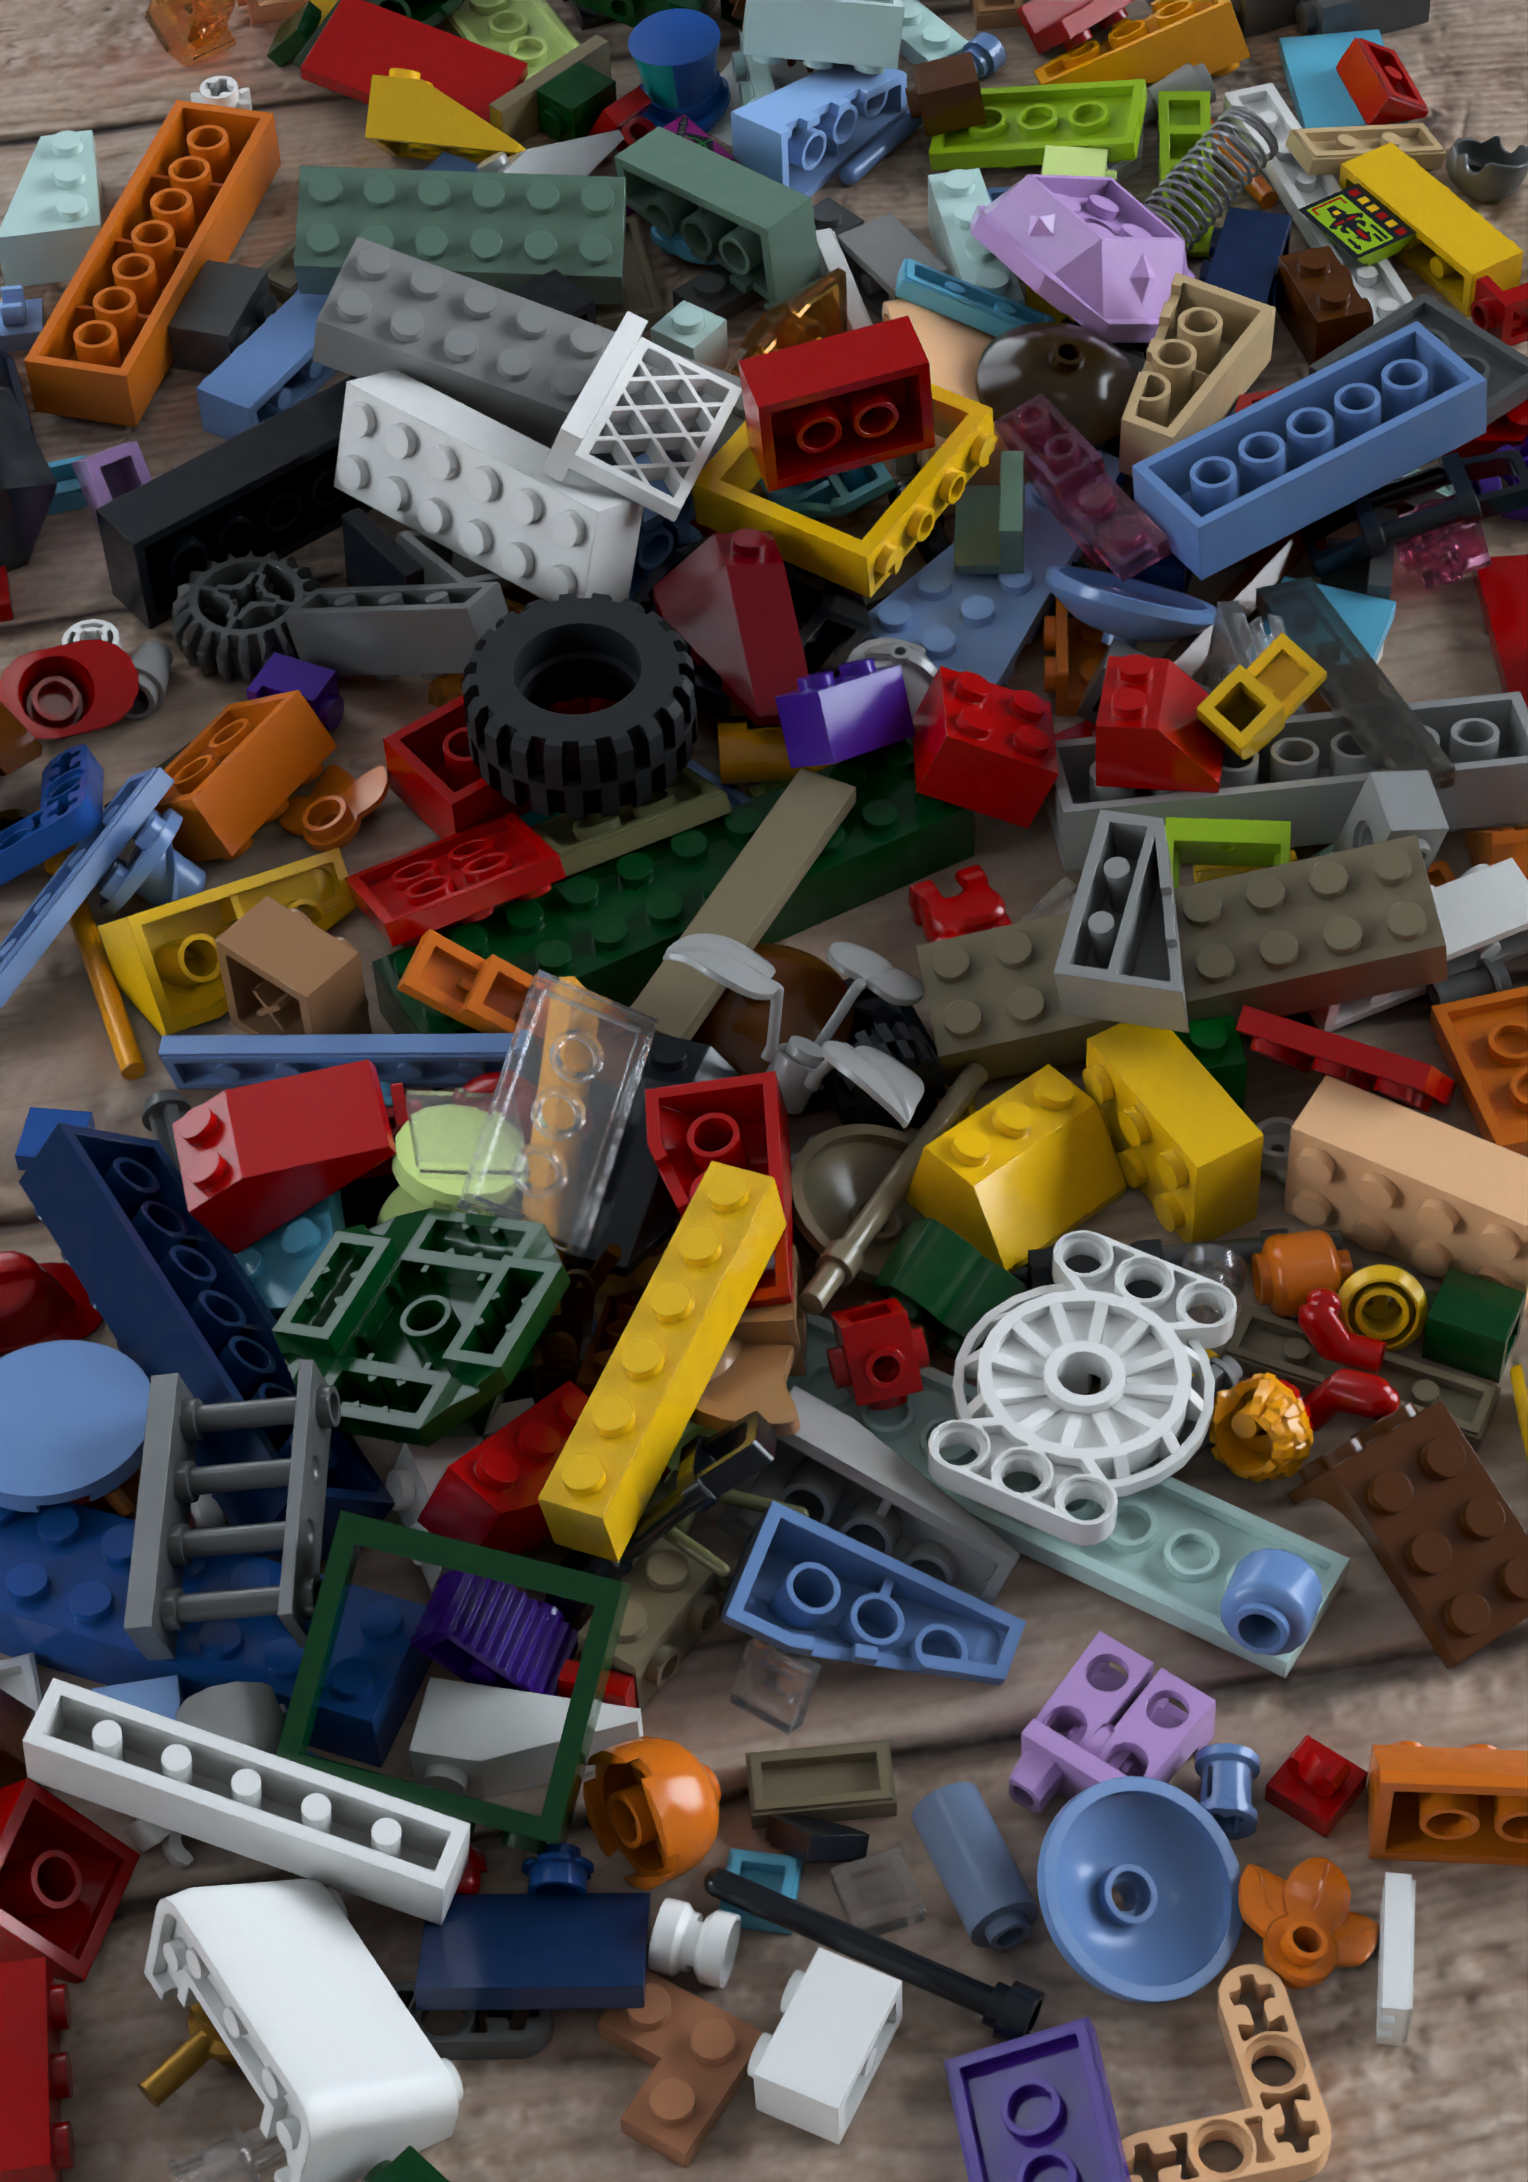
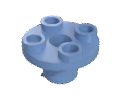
M172 808L167 809L163 814L153 809L132 837L136 840L134 843L136 846L125 861L117 857L95 885L100 889L98 894L103 896L99 905L102 909L113 915L126 904L134 893L153 906L158 907L203 891L206 883V873L173 849L172 840L182 823L183 816Z

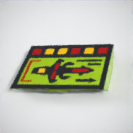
M1358 183L1298 209L1323 231L1322 233L1338 246L1340 245L1353 258L1367 267L1399 253L1417 233Z

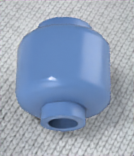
M1272 1548L1252 1551L1237 1563L1220 1603L1221 1621L1228 1634L1249 1651L1274 1656L1291 1653L1305 1642L1322 1602L1321 1582L1315 1570L1295 1554L1286 1550Z

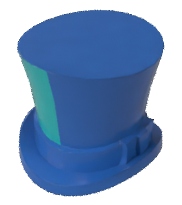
M674 8L657 12L642 20L629 36L628 48L642 80V83L638 86L652 100L643 117L649 119L656 128L658 126L663 128L677 118L686 115L707 133L720 121L729 106L731 92L728 81L720 76L719 70L716 71L721 39L720 28L712 18L700 11Z

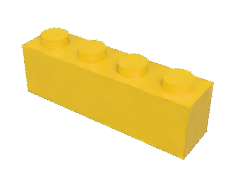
M1392 142L1341 164L1339 186L1342 190L1357 183L1360 184L1417 232L1408 245L1404 246L1395 256L1466 317L1471 316V304L1474 301L1477 278L1488 275L1503 291L1520 285L1524 251Z

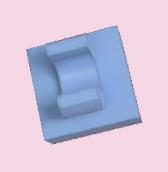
M22 285L0 287L3 302H0V350L5 353L31 350L46 324L42 298L25 300Z

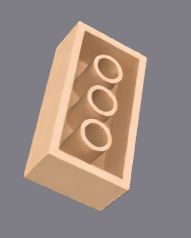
M1326 1075L1291 1127L1283 1211L1296 1216L1308 1225L1319 1226L1329 1231L1340 1230L1343 1237L1355 1241L1361 1247L1369 1251L1381 1252L1416 1267L1425 1275L1444 1279L1448 1269L1452 1268L1527 1293L1525 1310L1528 1305V1157Z

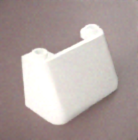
M308 1878L192 1887L159 1900L156 1906L144 1974L161 2001L177 1995L184 2009L200 2003L264 2104V2110L259 2128L266 2139L278 2136L280 2143L286 2151L288 2162L287 2166L275 2171V2182H354L365 2177L380 2162L385 2160L392 2162L409 2145L419 2152L452 2136L458 2117V2102L463 2098V2085L459 2073L451 2061L447 2058L439 2057L348 1921L345 1904L333 1887L326 1888L317 1879Z

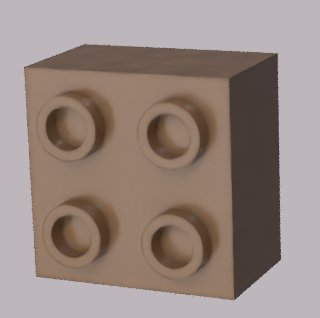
M266 896L215 939L231 1023L247 1034H372L368 1011L369 1002L365 992L361 967L362 959L359 952L345 938H335L314 925L300 910L288 909L271 897Z

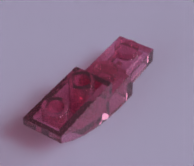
M1042 393L994 421L995 428L1008 450L1024 451L1025 476L1060 524L1094 564L1103 561L1124 582L1171 554L1168 537L1106 473L1103 457Z

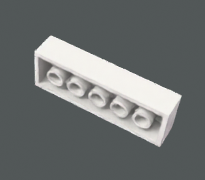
M396 369L346 382L334 479L335 488L530 593L543 598L547 602L557 601L560 594L576 593L577 598H592L593 593L610 595L613 602L622 603L624 599H629L644 506L572 469H569L562 483L541 473L551 450L550 448Z

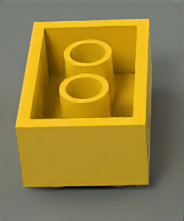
M1119 1023L1088 1038L1086 1068L1082 1072L1085 1093L1098 1104L1127 1184L1131 1188L1138 1187L1153 1204L1155 1214L1161 1225L1169 1232L1175 1231L1185 1243L1212 1241L1256 1219L1264 1134L1172 1030Z

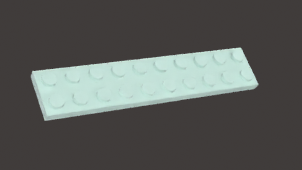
M807 1313L806 1375L788 1376L787 1389L789 1393L795 1385L857 1420L1017 1552L1286 1678L1348 1576L1350 1558L1171 1476L1153 1487L1128 1496L1117 1497V1517L1113 1533L1105 1541L1086 1546L1067 1542L948 1490L936 1483L929 1474L927 1463L928 1440L931 1432L938 1425L949 1420H957L952 1398L954 1377L931 1366L920 1369L924 1391L908 1394V1401L906 1403L886 1410H870L867 1405L857 1407L847 1392L846 1387L836 1389L832 1380L827 1359V1349L837 1347L832 1321L820 1315ZM964 1382L967 1405L976 1397L977 1387ZM961 1444L951 1445L940 1453L945 1461L957 1466L967 1465L978 1457L975 1450ZM1146 1466L1142 1469L1131 1472L1130 1475L1149 1469L1151 1467ZM1024 1471L1013 1472L1002 1480L1007 1488L1019 1493L1031 1492L1041 1485L1036 1476ZM1077 1499L1066 1506V1510L1070 1515L1084 1521L1096 1519L1105 1512L1100 1504L1089 1499ZM1265 1548L1286 1550L1301 1557L1315 1570L1321 1582L1322 1602L1305 1642L1291 1653L1276 1656L1258 1654L1245 1649L1228 1634L1221 1621L1220 1603L1237 1563L1250 1552Z

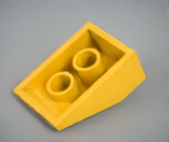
M392 68L389 70V76L372 74L365 138L391 157L434 161L445 151L480 164L488 157L504 151L508 158L526 150L517 141L433 87L432 83L420 79L421 74L419 72Z

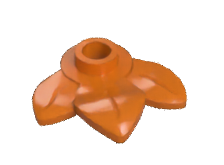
M331 764L321 776L309 797L299 796L287 799L289 807L278 817V821L286 832L304 836L308 845L314 850L329 851L338 847L341 849L352 841L361 826V819L375 810L386 797L390 786L389 774L386 768L381 765L369 770L356 780L343 768Z
M1313 1857L1306 1859L1292 1870L1287 1880L1254 1864H1248L1244 1869L1238 1885V1905L1241 1917L1263 1938L1265 1966L1280 1977L1284 1986L1292 1989H1305L1318 1985L1331 1975L1335 1967H1358L1365 1963L1375 1951L1379 1939V1924L1370 1917L1358 1912L1349 1911L1351 1892L1348 1879L1342 1870L1328 1858ZM1296 1945L1302 1947L1307 1952L1300 1950Z

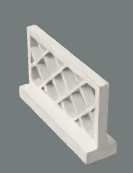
M627 311L564 421L541 473L562 483L569 469H572L675 522L742 392V388L641 337L648 321ZM643 361L664 371L666 376H652ZM696 391H702L722 402L703 403ZM677 392L684 404H669L663 393ZM629 394H644L650 405H635ZM695 420L702 432H687L681 421ZM647 422H662L668 433L654 434ZM628 423L635 435H619L613 424ZM664 450H680L687 462H671ZM645 451L652 464H637L630 452ZM611 453L618 465L611 466L590 454ZM663 480L674 497L652 487L648 481Z

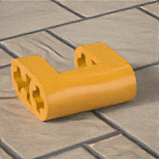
M747 720L717 722L721 784L793 780L801 768L816 773L834 765L791 768L782 727L748 729Z

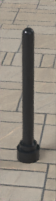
M723 1868L711 1869L704 1878V1888L712 1897L982 2015V2024L994 2029L993 2037L1000 2041L1006 2042L1029 2035L1036 2024L1045 1993L1016 1980L1012 1986L999 1981L995 1987H992Z

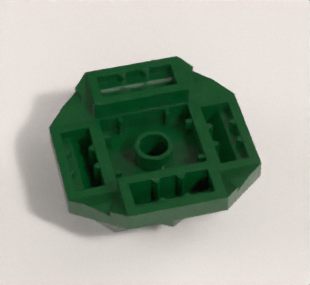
M429 1208L395 1216L370 1229L361 1224L336 1230L272 1329V1332L285 1359L296 1390L299 1361L310 1359L314 1360L328 1385L336 1387L341 1404V1419L339 1426L331 1428L332 1431L395 1441L396 1443L401 1442L430 1447L442 1437L483 1436L520 1372L534 1364L535 1347L549 1325L551 1316L569 1287L571 1280L544 1223Z

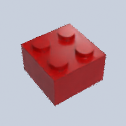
M940 666L912 719L916 736L912 737L916 792L1028 829L1059 775L1051 703L1043 701L1039 696L1030 691H1014L990 683L974 672H958Z

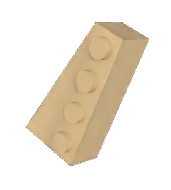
M1175 273L1171 284V294L1168 302L1164 303L1159 317L1155 337L1151 338L1146 351L1142 372L1138 373L1121 419L1119 472L1132 476V465L1227 417L1237 404L1239 395L1245 394L1271 360L1276 307L1186 275Z

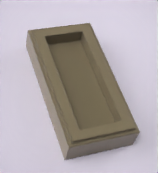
M889 1740L745 1753L752 1829L767 1828L768 1815L798 1816L829 1822L897 1816V1801Z

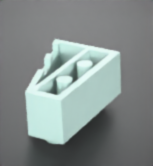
M746 0L742 32L743 55H752L753 61L769 65L781 64L783 58L803 60L804 66L823 70L832 69L834 63L854 65V70L866 74H882L885 68L898 69L905 11L903 0Z
M66 130L53 135L40 136L0 226V263L5 286L22 285L24 287L71 281L104 225L106 219L102 178L92 130L77 132Z

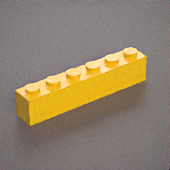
M711 1161L538 1497L555 1544L619 1562L787 1225L774 1177Z

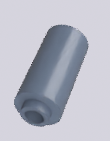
M956 1782L929 1793L915 1806L911 1819L971 1942L975 1946L991 1947L996 1951L1007 1950L1017 1946L1030 1935L1031 1926L1039 1915V1909L977 1786L970 1782Z

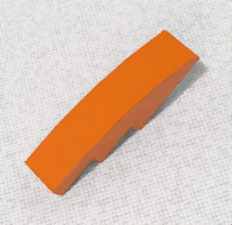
M431 929L424 933L396 989L482 1033H529L541 1059L551 983L548 985L494 954L485 960ZM602 1004L599 1006L590 1080L621 1092L628 1072L645 1040L624 1032L623 1016Z

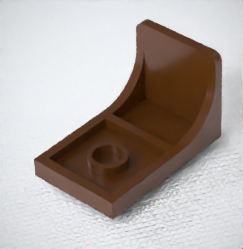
M1442 1400L1418 1412L1411 1401L1386 1417L1383 1416L1351 1436L1349 1441L1334 1450L1326 1452L1297 1471L1304 1483L1287 1493L1292 1503L1296 1505L1309 1498L1322 1500L1337 1509L1353 1524L1369 1545L1446 1668L1460 1663L1528 1617V1534Z

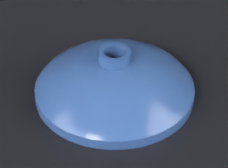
M1050 565L1045 575V581L1055 597L1075 618L1094 629L1102 631L1101 642L1110 645L1114 638L1134 649L1136 648L1137 641L1173 642L1206 630L1215 624L1219 612L1215 606L1188 594L1105 571L1069 565Z
M1124 1776L1112 1778L1095 1784L1074 1796L1062 1807L1050 1824L1041 1846L1037 1868V1887L1041 1912L1051 1938L1061 1955L1083 1979L1102 1992L1117 1999L1139 2004H1160L1188 1996L1202 1989L1222 1971L1236 1948L1243 1925V1918L1241 1917L1238 1905V1885L1241 1871L1235 1852L1227 1836L1213 1816L1199 1802L1179 1788L1147 1777ZM1112 1888L1116 1889L1123 1898L1124 1907L1122 1911L1113 1902Z

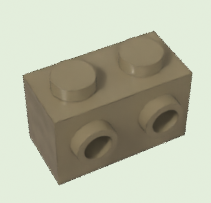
M660 1538L652 1544L634 1564L630 1572L621 1580L622 1582L632 1584L611 1670L634 1677L637 1708H640L641 1712L659 1689L671 1680L680 1663L700 1638L712 1629L721 1614L723 1604L722 1599H720L718 1575L689 1557L664 1538ZM592 1616L577 1633L580 1661Z

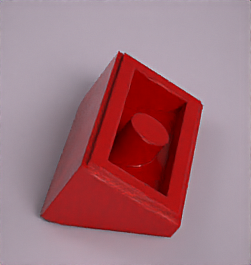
M1355 37L1337 63L1336 71L1367 125H1387L1425 118L1429 112L1428 107L1396 51Z

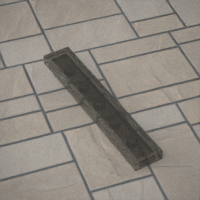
M1311 577L1256 588L1255 606L1277 636L1283 632L1327 672V679L1317 690L1377 772L1428 770L1435 790L1455 785V766Z

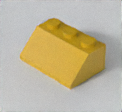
M1047 1064L924 1146L905 1201L926 1218H933L960 1235L984 1257L1012 1274L1028 1263V1250L1049 1248L1063 1235L1070 1233L1121 1197L1128 1185L1097 1102L1050 1064Z

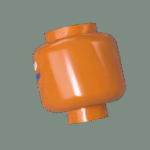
M1309 1230L1268 1236L1264 1241L1261 1253H1254L1251 1258V1274L1256 1301L1259 1306L1268 1305L1272 1314L1281 1318H1298V1309L1301 1305L1305 1304L1306 1297L1310 1291L1323 1288L1338 1294L1342 1284L1353 1274L1349 1251L1347 1249L1337 1250L1333 1239L1324 1230Z

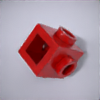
M896 1297L830 1313L837 1347L827 1349V1359L832 1380L836 1389L846 1387L847 1392L857 1407L867 1405L870 1410L891 1409L908 1401V1394L924 1391L920 1369L930 1367L926 1341L920 1327L911 1329L908 1312Z

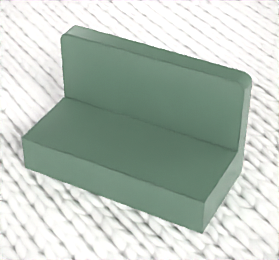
M1001 451L1000 485L965 486L962 496L956 502L955 573H1024V451Z

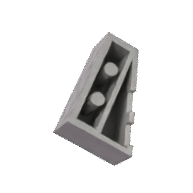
M1100 809L1053 972L1063 1014L1189 1033L1172 868L1163 818Z

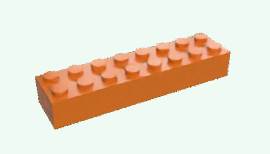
M176 100L24 360L35 412L137 427L174 360L168 330L169 323L206 261L228 262L281 165L274 113Z

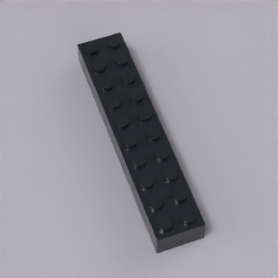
M556 269L510 292L597 325L595 300ZM351 375L95 509L113 595L151 630L172 618V602L176 601L178 596V586L188 584L190 572H205L207 560L222 563L227 560L228 553L235 558L246 557L251 549L257 557H264L271 551H275L280 560L341 527L342 514L358 507L365 513L373 510L374 508L334 487L346 382L358 379V377Z

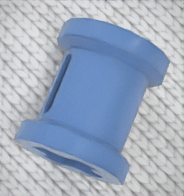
M1216 1743L1203 1747L1195 1756L1194 1767L1196 1773L1201 1777L1200 1804L1217 1821L1228 1840L1246 1838L1256 1832L1257 1810L1252 1807V1783L1260 1773V1758L1252 1749L1243 1745Z

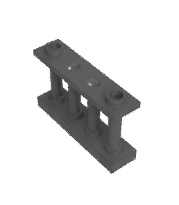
M313 1359L299 1361L296 1396L203 1405L199 1398H194L179 1373L151 1375L124 1620L125 1632L147 1661L175 1659L178 1631L184 1630L187 1623L278 1615L299 1648L305 1647L322 1583L319 1572L331 1428L338 1427L341 1419V1404L338 1391L334 1385H328ZM294 1424L291 1458L198 1467L195 1463L197 1441L203 1440L206 1433ZM288 1487L286 1521L192 1530L189 1526L191 1503L197 1502L200 1495ZM283 1550L280 1585L185 1594L182 1589L184 1567L190 1566L193 1558Z

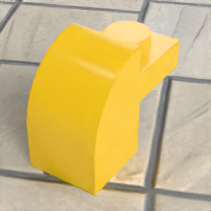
M1281 632L1247 669L1239 664L1196 708L1197 718L1239 757L1246 760L1259 752L1285 728V721L1327 679V672L1288 636Z

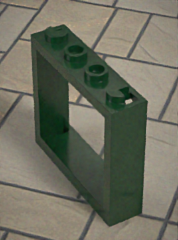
M341 1510L276 1756L470 1823V1836H473L476 1824L504 1831L501 1844L537 1854L544 1853L547 1842L553 1844L566 1843L632 1584ZM361 1546L595 1605L541 1815L306 1754Z

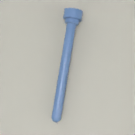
M980 32L963 46L962 53L970 51L972 53L978 79L991 77L1006 62V52L1002 43L990 33ZM909 109L906 110L840 170L841 181L846 185L856 184L923 124L921 117L911 119Z

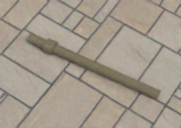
M972 1062L964 1067L842 1238L831 1241L817 1259L815 1265L817 1272L798 1298L799 1306L806 1313L811 1315L820 1314L838 1288L847 1287L862 1268L864 1263L863 1253L908 1192L924 1146L955 1126L987 1081L988 1073L982 1065Z

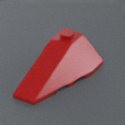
M776 1071L645 1089L647 1145L681 1219L711 1161L774 1177L787 1225L745 1309L793 1303L792 1162L789 1119Z

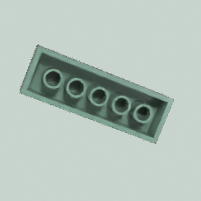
M300 166L294 259L300 294L329 295L356 238L360 237L509 293L556 269L594 299L595 304L623 305L626 177Z

